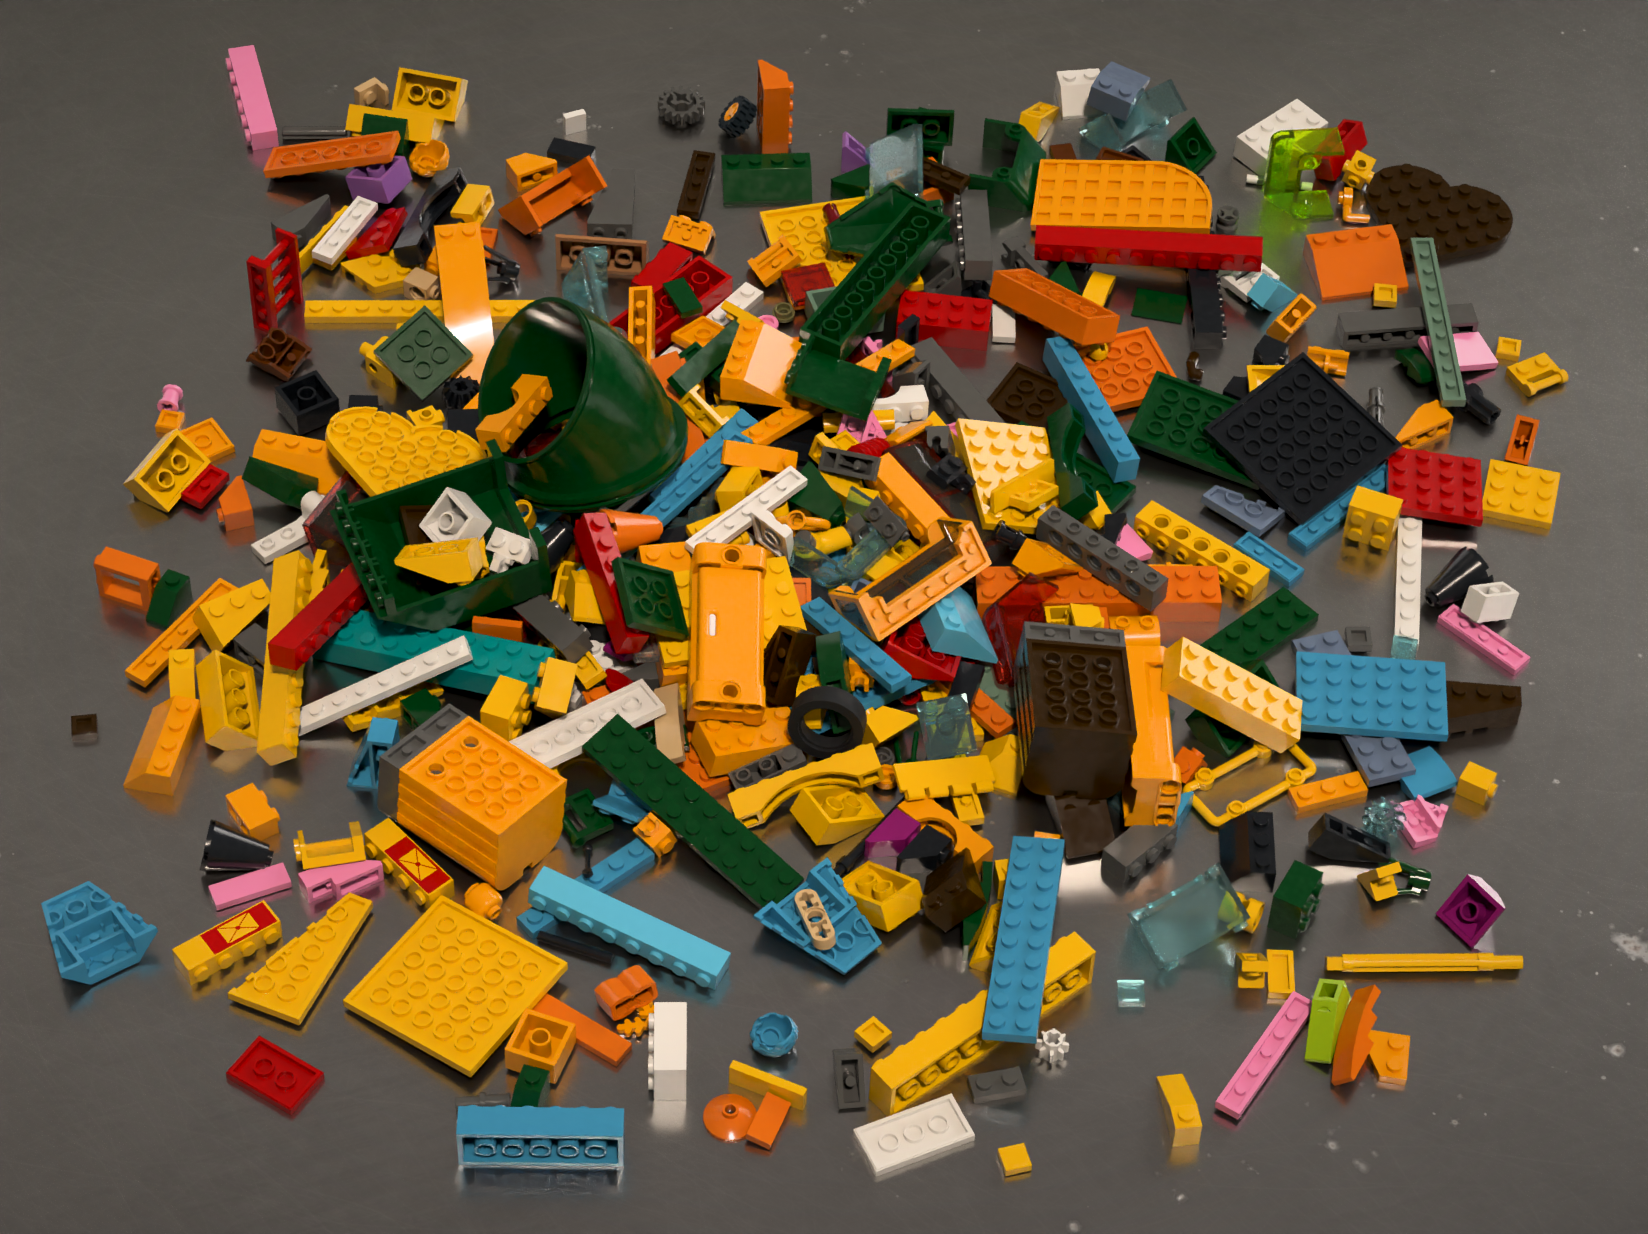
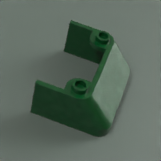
M985 118L982 147L1014 152L1016 156L1012 168H996L992 173V177L969 174L971 180L968 190H987L988 206L1028 212L1033 209L1040 159H1046V151L1023 125Z

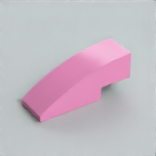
M363 860L311 868L298 873L299 887L308 903H312L332 893L336 900H340L348 893H356L383 881V864L381 861Z

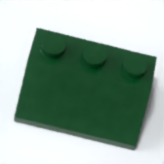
M888 108L886 144L952 146L954 110Z

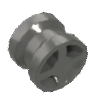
M1228 205L1218 209L1216 228L1219 232L1230 234L1237 230L1240 214L1238 209Z

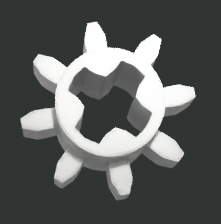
M1054 1028L1047 1032L1041 1031V1037L1037 1039L1035 1048L1039 1050L1038 1057L1044 1058L1049 1063L1058 1059L1062 1061L1064 1053L1069 1050V1043L1065 1042L1066 1034H1061Z

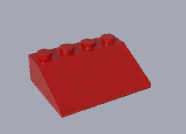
M918 615L885 637L881 649L909 672L914 679L953 681L961 656L932 651Z

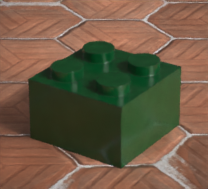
M1294 860L1273 895L1267 927L1295 940L1300 931L1305 932L1310 923V914H1316L1321 904V900L1318 898L1321 896L1325 885L1321 883L1323 872Z

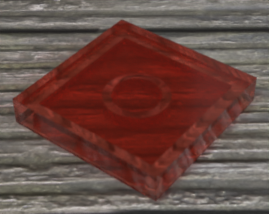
M825 262L781 271V278L794 307L805 305L806 291L835 287Z

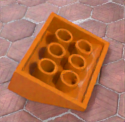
M1392 224L1308 234L1305 237L1303 256L1322 301L1373 294L1374 283L1397 285V291L1408 290L1409 286L1399 239Z

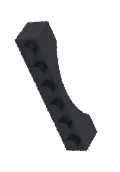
M460 167L438 170L433 176L393 247L394 255L402 267L423 264L428 260L433 250L428 241L432 225L448 207L459 199L468 184Z

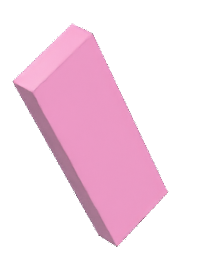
M282 862L265 869L209 885L208 889L218 911L290 888L292 884Z

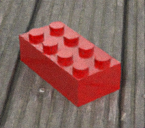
M904 290L901 294L898 310L896 339L898 325L914 314L920 318L918 342L932 337L939 346L987 351L993 300Z

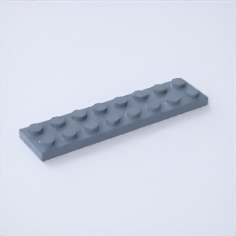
M1338 630L1295 639L1291 643V648L1295 655L1296 651L1351 655ZM1339 734L1368 787L1415 775L1416 768L1399 738Z

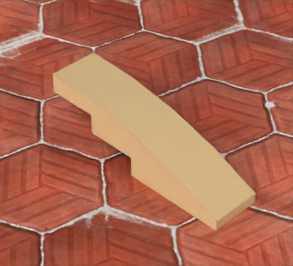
M675 683L656 688L654 693L665 705L666 714L654 719L657 749L674 764L686 761L684 750L686 741L683 728L685 720L679 684Z

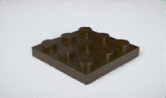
M1016 362L986 400L1003 420L1016 425L1022 420L1030 426L1044 427L1047 434V417L1068 403L1061 393L1055 378Z

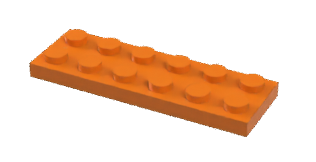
M399 131L273 147L263 172L265 178L274 177L278 179L288 175L300 176L305 173H322L333 169L344 170L349 167H366L371 164L384 165L392 162L401 137Z

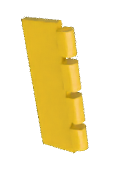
M988 755L898 763L892 766L899 791L904 793L907 801L925 799V792L928 799L948 797L949 791L951 796L972 794L973 790L975 794L993 792V784L996 781Z

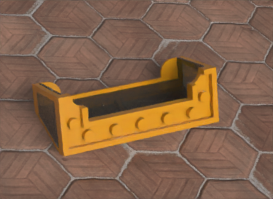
M947 517L938 518L927 528L926 536L929 542L927 545L857 593H854L852 588L846 585H841L828 593L836 611L873 641H881L992 564L972 521Z

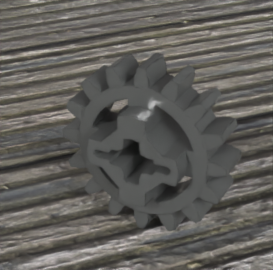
M679 86L677 90L671 87L670 92L664 90V95L659 96V115L664 116L665 121L671 119L672 124H675L677 121L681 125L685 121L692 124V119L698 121L699 115H704L705 100H703V95H698V90L692 92L691 87L683 89L682 86Z

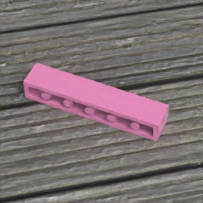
M254 45L228 49L229 58H225L227 71H231L229 72L231 85H235L233 86L234 98L239 99L236 101L238 113H243V115H240L242 128H247L244 129L246 142L251 143L253 151L279 147L277 127Z

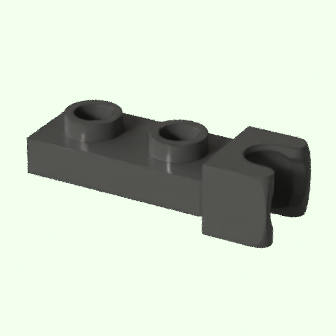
M1018 236L1009 238L1002 243L1007 254H1002L1001 257L1009 267L1014 266L1015 269L1028 268L1048 279L1049 273L1025 249L1026 244Z

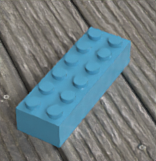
M477 1105L458 1106L456 1130L458 1164L624 1167V1108H589L585 1106L577 1108H562L559 1106L506 1107L503 1105L494 1107H481Z

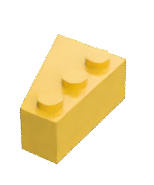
M259 579L198 606L192 618L211 651L218 650L223 652L233 643V638L249 628L268 610L271 592L263 579Z

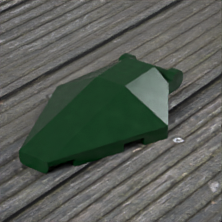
M891 182L875 195L865 199L823 228L828 249L862 258L910 202L944 214L942 209L944 207L943 200L926 201ZM949 235L948 240L943 246L953 243L952 235Z

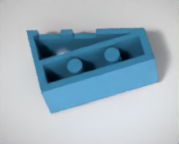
M372 717L353 759L346 786L378 790L380 756L400 741L398 720Z

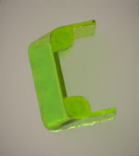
M1338 127L1281 130L1271 136L1262 189L1264 198L1268 202L1295 219L1333 217L1334 214L1327 190L1299 191L1302 170H1312L1318 167L1322 156L1344 155L1345 151Z

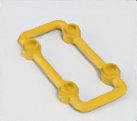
M1254 740L1253 748L1212 770L1205 767L1200 768L1195 773L1194 780L1184 785L1182 794L1197 789L1202 791L1210 790L1214 785L1215 779L1255 757H1270L1273 749ZM1295 743L1288 750L1305 767L1304 770L1292 768L1286 773L1284 781L1244 803L1237 800L1232 801L1227 805L1226 813L1219 817H1216L1195 794L1192 806L1210 825L1219 827L1221 824L1287 791L1288 788L1304 785L1305 780L1316 773V764Z

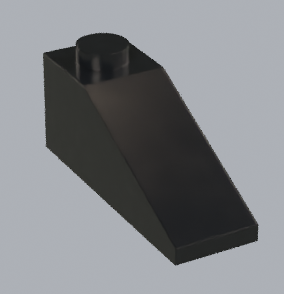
M1324 813L1308 832L1309 849L1318 855L1334 860L1389 863L1388 859L1391 857L1389 842L1327 813Z

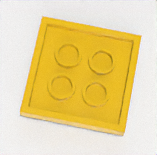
M1490 459L1482 498L1483 516L1550 530L1561 473Z

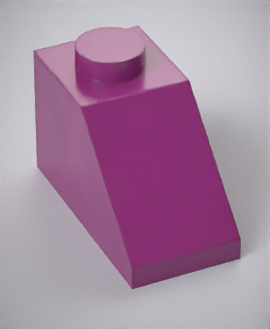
M896 808L865 840L864 856L867 858L898 856L918 835L921 823Z

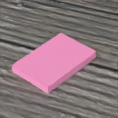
M1479 332L1453 334L1460 371L1496 369L1498 361ZM1420 336L1418 344L1434 368L1428 336Z

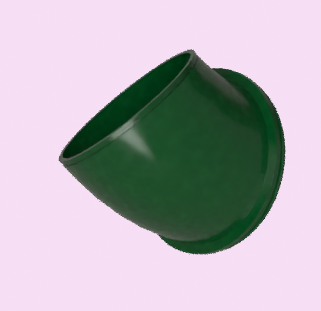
M545 297L529 303L517 312L502 329L488 355L480 381L478 395L479 424L487 415L501 413L515 404L511 387L522 374L547 376L553 394L550 401L507 452H502L508 487L520 500H527L533 507L551 512L577 513L594 511L605 507H612L640 496L657 486L674 471L682 460L688 442V423L685 413L678 403L667 396L656 373L637 348L617 329L592 312L559 297ZM569 419L563 430L547 447L532 456L518 458L522 450L535 437L550 427Z

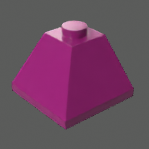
M1467 874L1435 914L1471 948H1474L1506 908L1498 893L1481 877Z

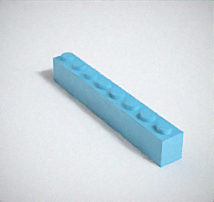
M543 866L529 888L528 903L534 908L549 912L561 921H568L578 926L582 931L598 935L608 943H615L625 948L629 953L645 957L655 965H662L672 970L678 976H685L694 980L702 987H709L715 990L729 968L730 952L546 866Z

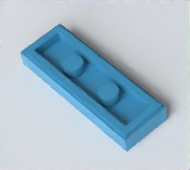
M1249 531L1233 544L1234 549L1270 569L1269 575L1288 588L1304 575V568Z

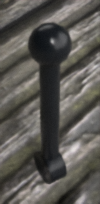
M590 844L583 846L585 869L582 871L584 878L593 876V871L590 868V853L593 847Z

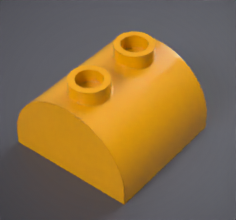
M1157 615L1108 616L1110 629L1124 630L1126 646H1160V626Z

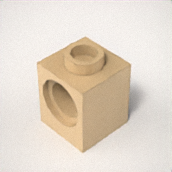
M415 267L403 280L404 297L410 300L437 299L440 294L439 277Z

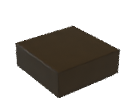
M97 714L71 716L72 741L98 739Z

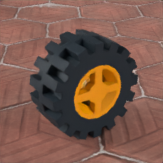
M739 95L737 98L735 97L724 108L725 111L721 113V118L718 121L719 127L734 138L739 137L753 123V118L756 117L757 106L744 96Z

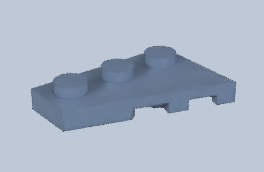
M1218 485L1208 490L1201 498L1202 504L1257 537H1260L1286 514L1281 507H1278L1276 510L1267 507L1264 501L1257 500V502L1244 499L1243 494Z

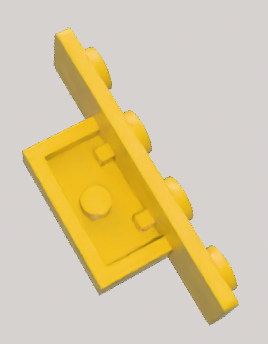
M345 205L340 211H337L328 224L324 225L321 231L314 238L310 239L308 245L299 252L301 275L312 263L332 271L346 256L345 252L357 241V237H355L332 265L312 258V250L349 206Z
M1048 458L991 490V512L997 513L1008 506L1019 508L1023 512H1030L1059 495V486L1050 483L1055 478L1054 459Z

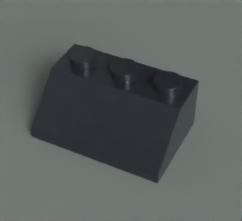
M1247 811L1221 824L1218 827L1221 890L1273 892L1276 877L1273 812Z

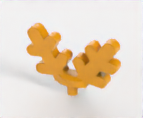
M653 1001L644 1007L636 1008V1011L639 1012V1017H635V1022L633 1023L629 1019H625L624 1024L617 1025V1032L619 1034L625 1033L626 1037H630L635 1032L636 1036L640 1037L644 1030L649 1029V1013H654Z

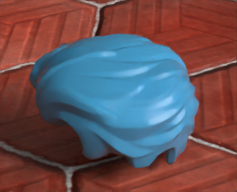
M767 1013L756 1019L749 1034L750 1039L753 1041L752 1047L758 1053L767 1057H780L788 1053L795 1045L799 1031L795 1022L787 1015Z

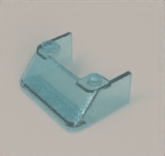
M1169 79L1144 91L1127 121L1116 118L1110 113H1104L1082 125L1078 130L1082 137L1099 150L1104 146L1116 151H1122L1121 147L1126 145L1127 141L1152 127L1157 126L1160 129L1168 125L1170 118L1186 111L1187 108L1172 79Z
M852 486L849 489L844 509L846 516L851 518L859 512L864 521L870 523L863 513L873 499ZM895 514V516H896V517L903 523V525L907 528V524H906L905 520ZM874 528L839 562H836L800 537H797L794 542L789 565L808 578H811L820 586L832 587L859 580L892 547Z

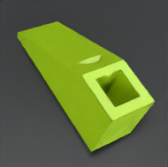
M1319 978L1312 999L1305 1061L1327 1064L1332 1062L1340 1027L1351 1001V996L1344 980Z

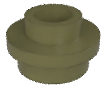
M780 302L772 310V316L776 317L779 323H788L794 319L795 311L791 304Z

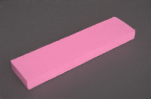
M1455 604L1438 616L1437 622L1512 675L1518 673L1529 663L1530 656L1485 625L1470 621L1469 617L1462 613L1461 609Z

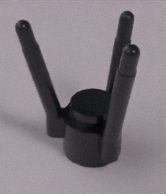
M484 245V250L503 260L498 262L485 257V262L497 266V274H500V277H487V282L509 284L510 280L515 281L520 270V265L517 264V261L509 259Z

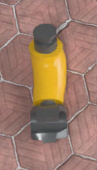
M858 512L844 526L816 533L800 530L796 533L794 541L796 543V551L802 558L815 560L853 545L852 540L858 547H867L876 541L877 534L875 527L871 523L865 522Z

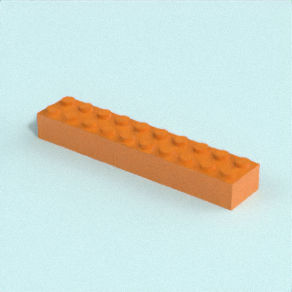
M988 566L974 576V602L981 620L985 622H1042L1044 606L1070 605V603L1107 607L1108 616L1157 615L1159 622H1219L1222 606L1218 566H1150L1169 578L1166 598L1151 612L1084 568L1081 572L1043 578L1031 576L1029 579L1018 573L1017 570L1019 568L1016 566Z

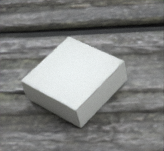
M584 109L563 114V131L565 135L586 130V113Z

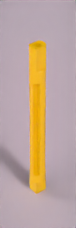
M1493 953L1341 954V956H1325V970H1341V972H1454L1523 969L1522 955H1494Z

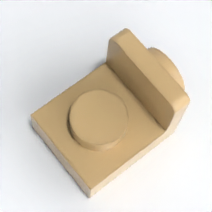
M373 77L354 88L355 105L367 106L376 100H379L384 105L389 104L388 87Z

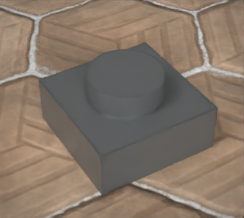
M1345 627V642L1349 652H1371L1373 645L1370 627Z

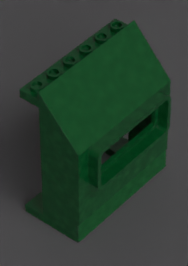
M495 439L486 442L488 458L350 504L345 489L336 492L338 502L334 503L335 509L330 510V513L377 619L438 631L473 619V616H482L553 590L547 544L538 527L528 530L508 489L504 456ZM446 487L464 492L492 521V524L484 533L485 546H487L495 528L498 527L530 539L532 557L527 564L522 565L514 562L507 571L498 574L489 570V573L484 578L474 579L470 584L431 596L426 585H416L412 570L395 565L394 559L406 545L398 514L399 507L434 505ZM486 550V557L490 568L493 553Z

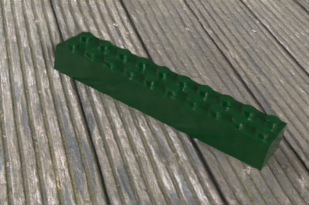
M910 202L800 328L799 342L802 343L804 339L808 340L811 333L814 332L813 350L845 361L948 240L951 217Z

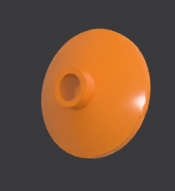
M723 1094L713 1098L706 1105L703 1112V1123L707 1131L715 1138L724 1141H737L745 1138L757 1111L752 1102L747 1098L737 1094Z

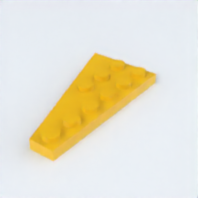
M352 893L345 895L326 911V915L317 923H311L306 928L307 931L299 938L294 937L266 960V965L259 971L248 975L245 978V982L237 989L235 987L227 993L228 999L300 1026L371 912L373 901Z

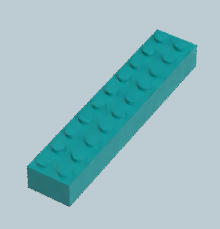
M364 610L355 612L312 655L313 659L382 672L464 635L468 641L473 660L424 682L489 695L498 677L503 675L528 683V691L531 697L534 687H539L541 677H537V671L540 662H544L547 657L556 659L554 649L448 627L438 631H431L377 619L374 612Z

